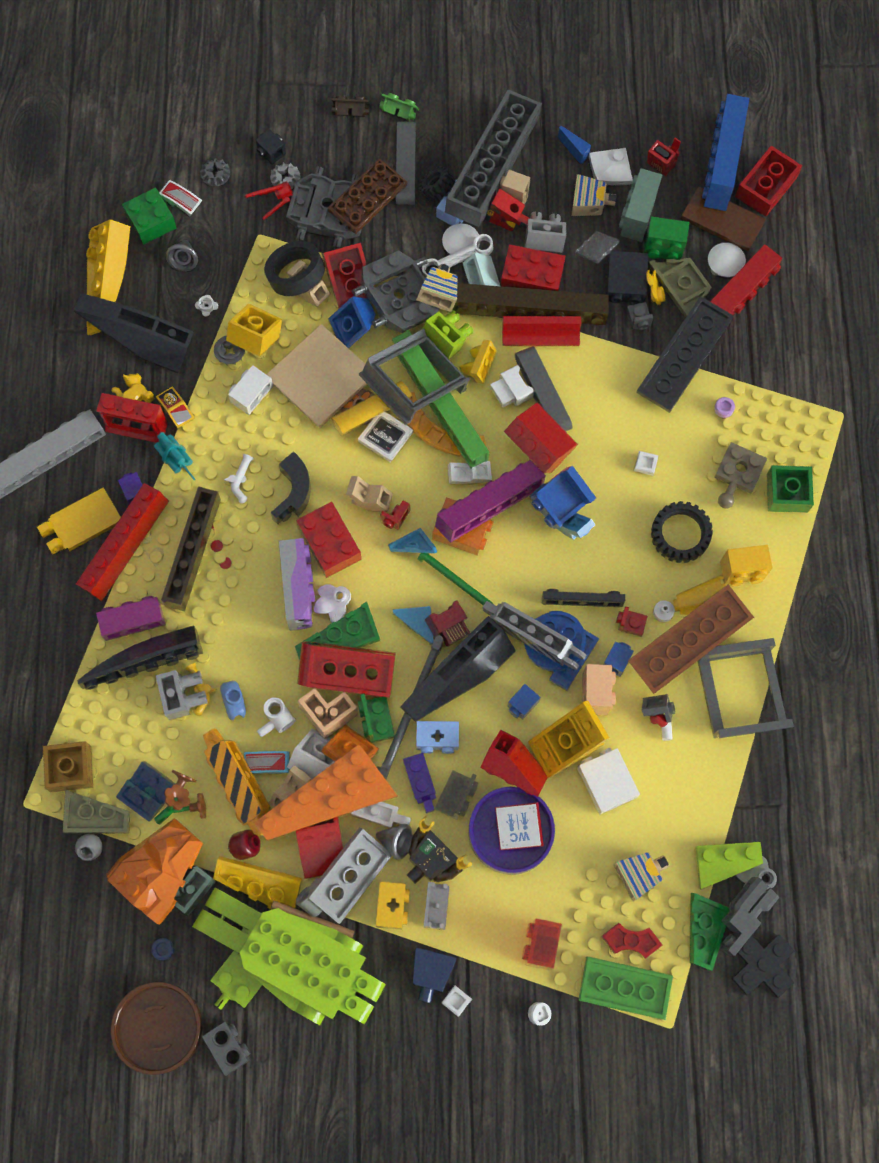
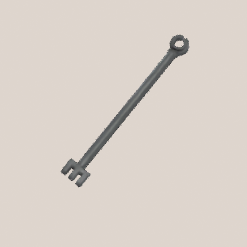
M437 635L433 641L431 651L414 691L430 675L437 655H439L443 646V637ZM406 712L402 717L384 763L381 767L377 766L385 779L388 777L391 765L411 720V717Z

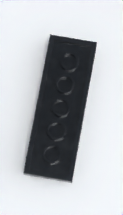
M700 296L638 388L637 393L670 413L734 316Z

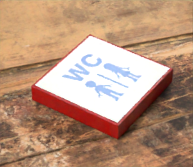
M538 802L495 807L500 850L544 846Z

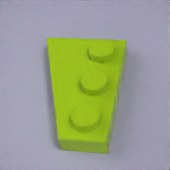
M761 842L695 847L700 890L763 864Z

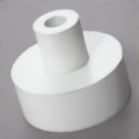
M668 601L658 602L653 609V615L659 622L670 621L675 612L674 606Z

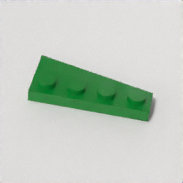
M365 602L356 610L347 613L340 620L331 623L324 630L315 633L302 642L361 648L379 642L380 637L368 603ZM302 642L295 646L299 660Z

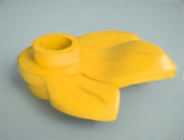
M647 270L646 279L651 287V299L657 305H660L661 302H665L664 289L662 286L659 287L656 270H653L652 276L650 270Z

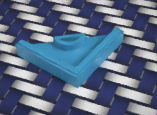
M421 528L388 544L391 552L437 553L436 547Z
M430 606L393 609V615L397 616L410 629L423 637L430 645L433 644V633L425 622V619L431 614Z

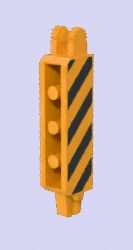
M211 729L203 735L207 749L204 751L206 761L213 768L217 782L226 792V799L234 807L238 821L243 825H248L256 836H260L262 833L254 822L269 812L271 807L236 742L224 740L217 729Z

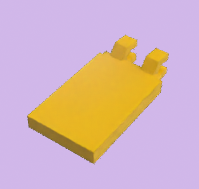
M103 487L52 514L48 519L49 522H44L37 528L43 538L53 533L57 534L58 538H54L46 543L51 553L55 554L64 548H68L71 551L115 527L121 517Z

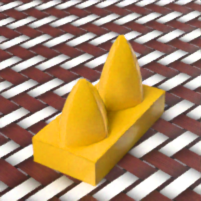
M483 340L482 345L469 350L472 357L475 358V362H468L459 366L461 371L473 377L476 383L484 384L497 352L491 340Z

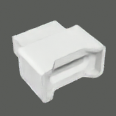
M518 365L500 373V380L490 384V389L495 394L502 408L511 403L518 406L534 396L533 388L526 386L519 375L520 367Z

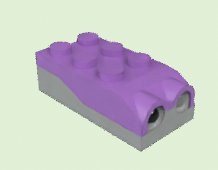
M304 538L280 540L279 550L286 621L290 631L307 629L312 627V602H315L313 584H310V582H313L311 564H308L311 563L309 544L304 545Z

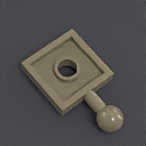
M732 442L730 443L714 477L729 484L726 492L722 493L718 498L720 507L724 509L732 507L734 504L733 494L736 488L750 494L753 492L767 461L766 457ZM736 465H744L746 471H738Z

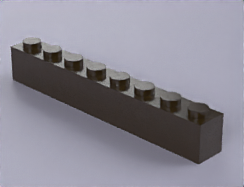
M457 283V301L452 309L456 312L455 314L458 313L460 315L467 314L503 318V316H581V323L606 325L609 314L608 295L464 283Z

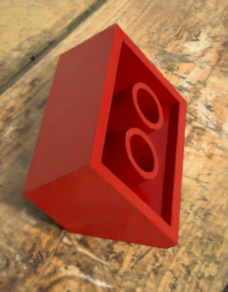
M535 403L517 416L504 430L506 435L544 474L552 473L578 445L539 403Z

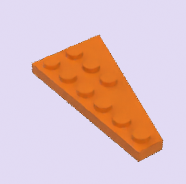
M359 744L254 823L268 841L398 797V795Z

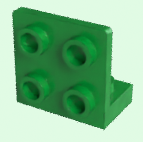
M365 693L360 694L361 700L357 702L361 718L365 717V721H362L365 738L369 737L371 743L394 738L395 735L387 698L378 697L366 700Z

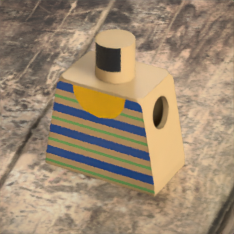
M577 174L572 216L601 215L604 205L615 206L616 194L605 193L606 182Z
M441 264L438 268L432 267L416 300L451 312L457 301L458 277L455 274L449 273L450 267L446 264Z
M647 852L620 860L614 864V867L632 902H634L663 880L660 871L668 868L669 864L664 855L653 860L650 853Z

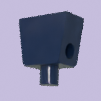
M416 948L413 985L421 987L418 1000L431 1003L434 990L443 992L455 965V957Z

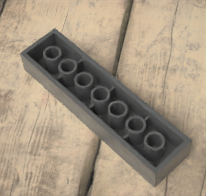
M507 90L446 198L445 213L480 227L491 203L501 188L500 182L502 177L506 176L508 171L511 170L537 123L542 103Z

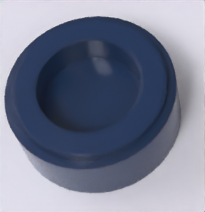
M160 938L153 943L151 951L156 959L165 961L172 957L174 945L169 939Z

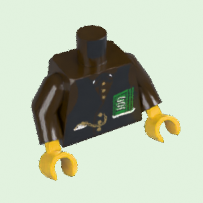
M427 816L419 822V827L411 838L408 851L411 856L409 859L415 867L407 876L414 884L423 876L430 882L433 880L436 882L451 880L461 873L463 869L472 865V862L465 865L463 858L467 855L458 858L430 830L434 826V821L427 826L424 822Z

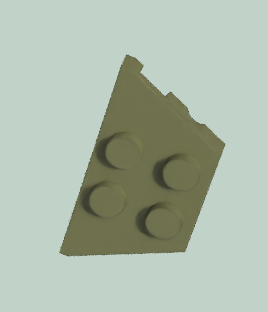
M681 258L680 260L666 259V262L651 260L648 263L652 272L656 270L659 282L685 318L700 296L706 298L712 287L691 258Z

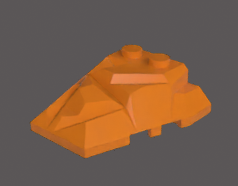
M174 818L121 856L106 874L107 880L132 905L160 925L174 908L177 902L174 899L179 887L183 888L186 882L183 880L187 869H192L203 842Z

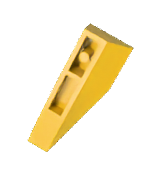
M108 220L91 228L89 232L90 243L86 253L88 258L87 295L113 302L116 301L126 266L130 226ZM87 321V335H93L101 331Z

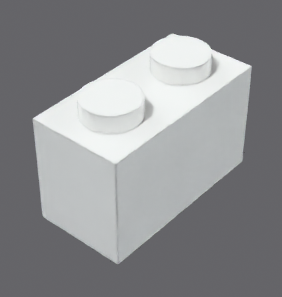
M252 365L249 370L247 369L243 372L241 380L230 388L228 394L230 402L250 415L273 387L272 379Z

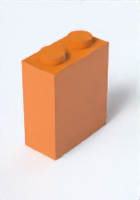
M446 497L442 509L449 508L456 500ZM491 519L451 543L434 527L432 540L478 556L479 550H484L487 539L484 537L486 532H491L494 521Z

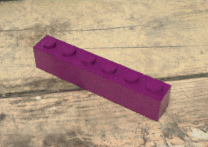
M531 460L524 464L520 463L514 470L503 473L495 481H490L483 488L474 490L469 496L457 500L449 508L440 510L437 514L435 527L451 543L530 496L544 483L546 475Z

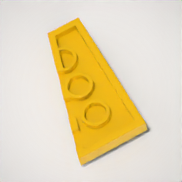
M219 856L217 859L213 879L231 889L249 895L248 898L268 905L267 908L271 909L273 901L296 908V899L302 882V878L222 856Z

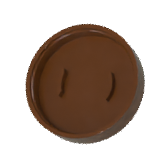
M162 982L147 983L129 992L117 1006L111 1024L112 1043L119 1058L131 1069L149 1075L169 1073L183 1066L197 1050L202 1036V1017L195 1000L180 987Z

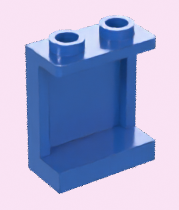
M573 466L566 467L530 496L533 507L543 514L545 523L553 529L562 527V524L572 515L596 499Z

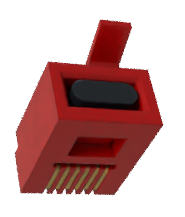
M674 138L672 146L669 145L667 147L657 140L648 151L647 164L660 171L664 176H667L677 164L680 154L678 149L681 141Z

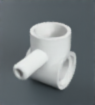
M273 697L265 702L264 712L270 721L258 729L257 733L260 737H263L274 728L281 733L296 722L281 699ZM273 706L281 707L280 712L277 714H271L270 709Z

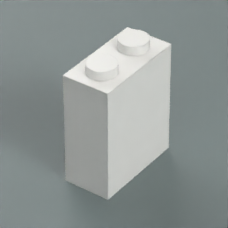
M611 748L603 750L599 753L600 756L595 759L592 756L580 761L581 765L578 767L579 774L599 815L634 800L640 795L618 748L615 750Z

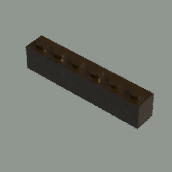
M202 487L197 489L161 599L165 607L185 612L221 501L218 491Z

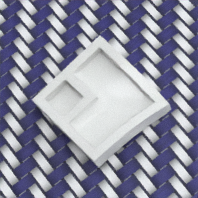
M626 148L589 153V161L594 179L604 181L606 185L632 184L633 179Z

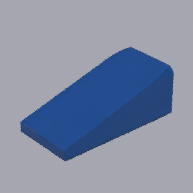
M560 126L558 139L580 164H583L589 157L591 145L563 126Z

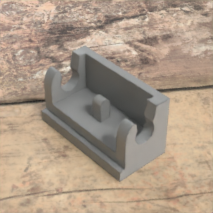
M428 882L424 928L445 930L449 886L447 884Z

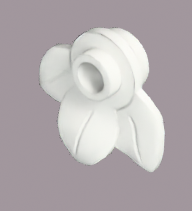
M331 584L321 586L317 590L321 597L315 602L314 612L318 614L329 613L331 623L336 622L346 614V605L351 600V593L343 586L334 587ZM343 593V597L338 599V595Z

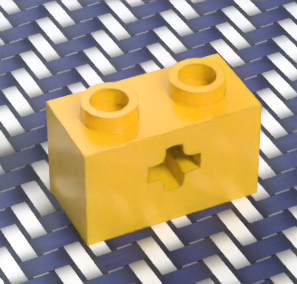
M380 882L376 928L402 930L403 925H407L408 912L404 911V903H409L410 890L406 889V884ZM392 900H396V904L400 905L399 908H395V912H391L390 907H387V904H391Z

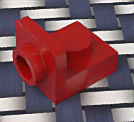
M404 500L400 505L397 504L392 511L393 516L382 511L380 514L382 524L390 529L395 528L399 530L411 511L410 504Z
M625 606L623 612L619 611L616 620V623H619L618 630L642 637L648 616L629 611V607Z

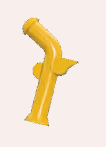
M196 663L190 664L185 669L190 674L197 672ZM204 682L194 687L195 693L205 691L208 703L210 701V693L217 690L211 688L208 684L205 685ZM208 704L196 706L193 709L194 714L201 716Z

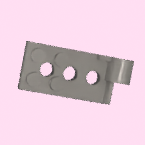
M359 827L321 878H316L309 887L301 891L296 899V904L311 917H316L324 911L340 924L391 858L392 854L363 828ZM366 852L367 861L360 864L359 856ZM353 870V879L346 881L345 874L347 871ZM339 887L341 894L338 898L333 899L332 891Z

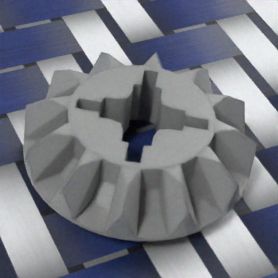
M283 162L282 165H276L271 170L270 179L273 186L288 181L291 189L295 188L296 181L300 179V173L298 168L294 167L291 163L285 164ZM288 172L289 177H285L282 181V175Z

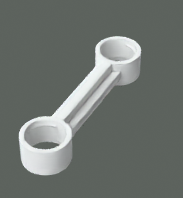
M480 234L475 238L474 244L440 260L427 259L428 264L422 266L424 277H427L428 274L425 270L430 265L439 267L441 264H446L452 267L465 261L474 253L490 255L493 251L492 238L487 234ZM481 241H488L490 247L486 250H480L477 248V244Z

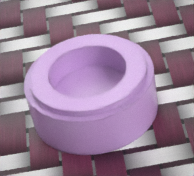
M728 397L718 399L714 406L715 413L722 418L730 417L735 410L733 400Z

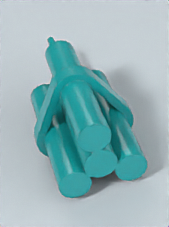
M164 432L159 433L157 436L159 442L154 447L162 456V461L168 464L175 474L179 473L181 468L184 467L192 479L195 480L185 467V465L190 466L193 463L192 459L185 452V447L180 445L172 434L166 436Z

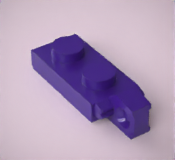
M420 753L404 758L403 762L415 800H417L418 804L423 803L426 813L433 812L432 800L436 799V792L424 754Z

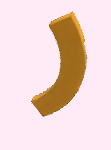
M411 392L412 397L410 400L414 403L417 401L415 392ZM422 409L416 411L412 421L407 425L413 429V432L421 440L445 453L462 456L445 429L431 422ZM484 435L479 436L486 446Z

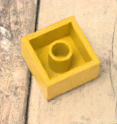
M248 303L228 322L226 341L260 357L279 339L282 319Z
M768 544L727 549L720 561L724 584H731L733 587L740 586L743 582H751V584L761 583L773 568Z

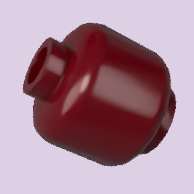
M244 830L233 834L228 844L229 852L237 860L256 856L261 847L258 835L256 836L252 830Z

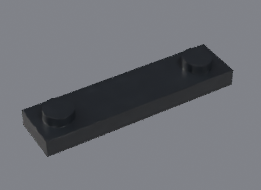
M547 589L542 593L541 604L623 607L625 594H620L618 591L581 593L559 592L558 589Z

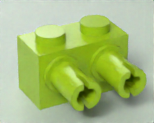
M454 310L446 316L438 311L425 321L422 328L425 329L426 336L448 359L458 353L466 338L473 334V328L469 327L468 323H465L459 329L453 325L460 320L458 313L455 314Z

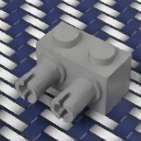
M532 212L530 214L531 219H528L525 248L563 253L566 239V222H560L561 216L559 214L556 215V218L555 214H551L549 221L542 220L540 212H538V216H536V212Z
M176 670L155 675L164 714L169 720L190 715L189 710L191 707L208 704L205 691L188 696L184 692L187 687L203 684L200 671L184 676Z

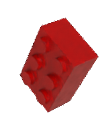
M770 146L740 183L735 197L766 217L797 179L802 165L773 146Z
M509 244L501 286L558 291L565 255Z
M333 502L296 520L300 533L306 543L309 544V549L326 578L362 560L361 551Z

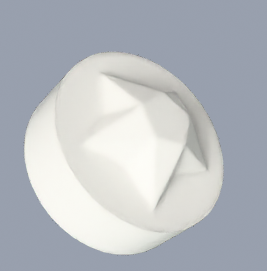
M541 1002L533 1003L528 1010L529 1020L536 1025L547 1024L551 1018L549 1006Z

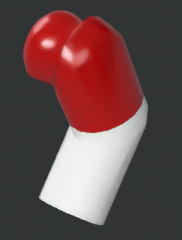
M665 715L650 716V722L661 727L662 740H673L672 723H667Z

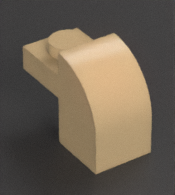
M299 260L287 272L289 278L307 269L306 263ZM320 280L316 286L299 296L306 302L318 307L330 295V292L323 280Z
M351 476L346 495L352 498L351 503L358 507L371 511L388 512L393 493L383 485H369L359 476Z
M294 765L283 784L273 793L269 805L274 808L308 783L311 777Z

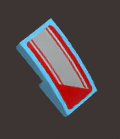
M288 751L244 752V759L252 774L289 773V768H287L289 763Z

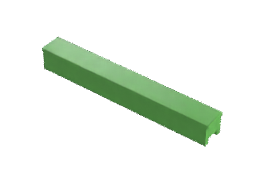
M407 330L405 333L393 338L392 341L396 344L412 334ZM419 345L397 356L423 397L445 385ZM450 392L429 404L470 469L488 461L489 450Z

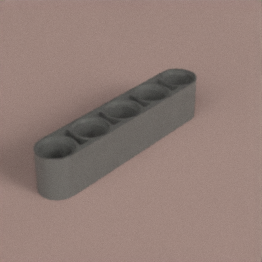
M397 122L396 172L407 181V186L396 195L397 205H415L416 122Z
M531 346L516 352L515 360L527 385L534 390L533 397L536 403H539L565 431L571 430L573 428L571 419L535 347Z

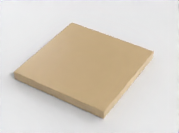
M322 324L266 374L271 377L273 385L318 428H321L367 385L359 376V373L364 369L365 363Z

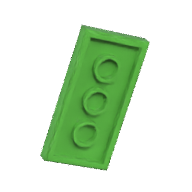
M587 956L578 1001L666 1020L673 975Z

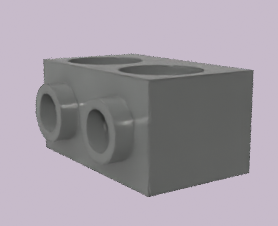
M223 1022L202 1036L225 1076L249 1062L248 1055L251 1054L246 1044H240L236 1036L239 1033L234 1024L229 1025L228 1022ZM221 1031H225L228 1035V1040L225 1044H220L217 1041V1035ZM233 1050L239 1053V1060L235 1064H232L228 1059L229 1053Z

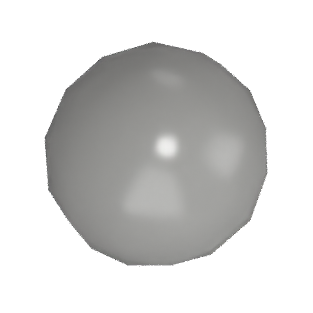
M94 834L82 835L76 841L75 852L82 860L92 861L100 856L102 842Z

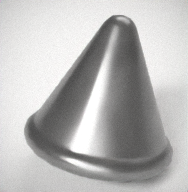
M187 240L172 245L166 251L168 264L176 270L190 271L198 263L197 253Z
M401 824L400 826L376 833V838L392 854L393 858L400 860L407 855L411 838L413 837L412 829L408 824Z

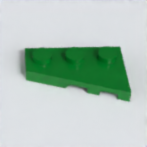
M691 893L690 963L708 971H713L726 928L722 919L729 912V907L696 893Z

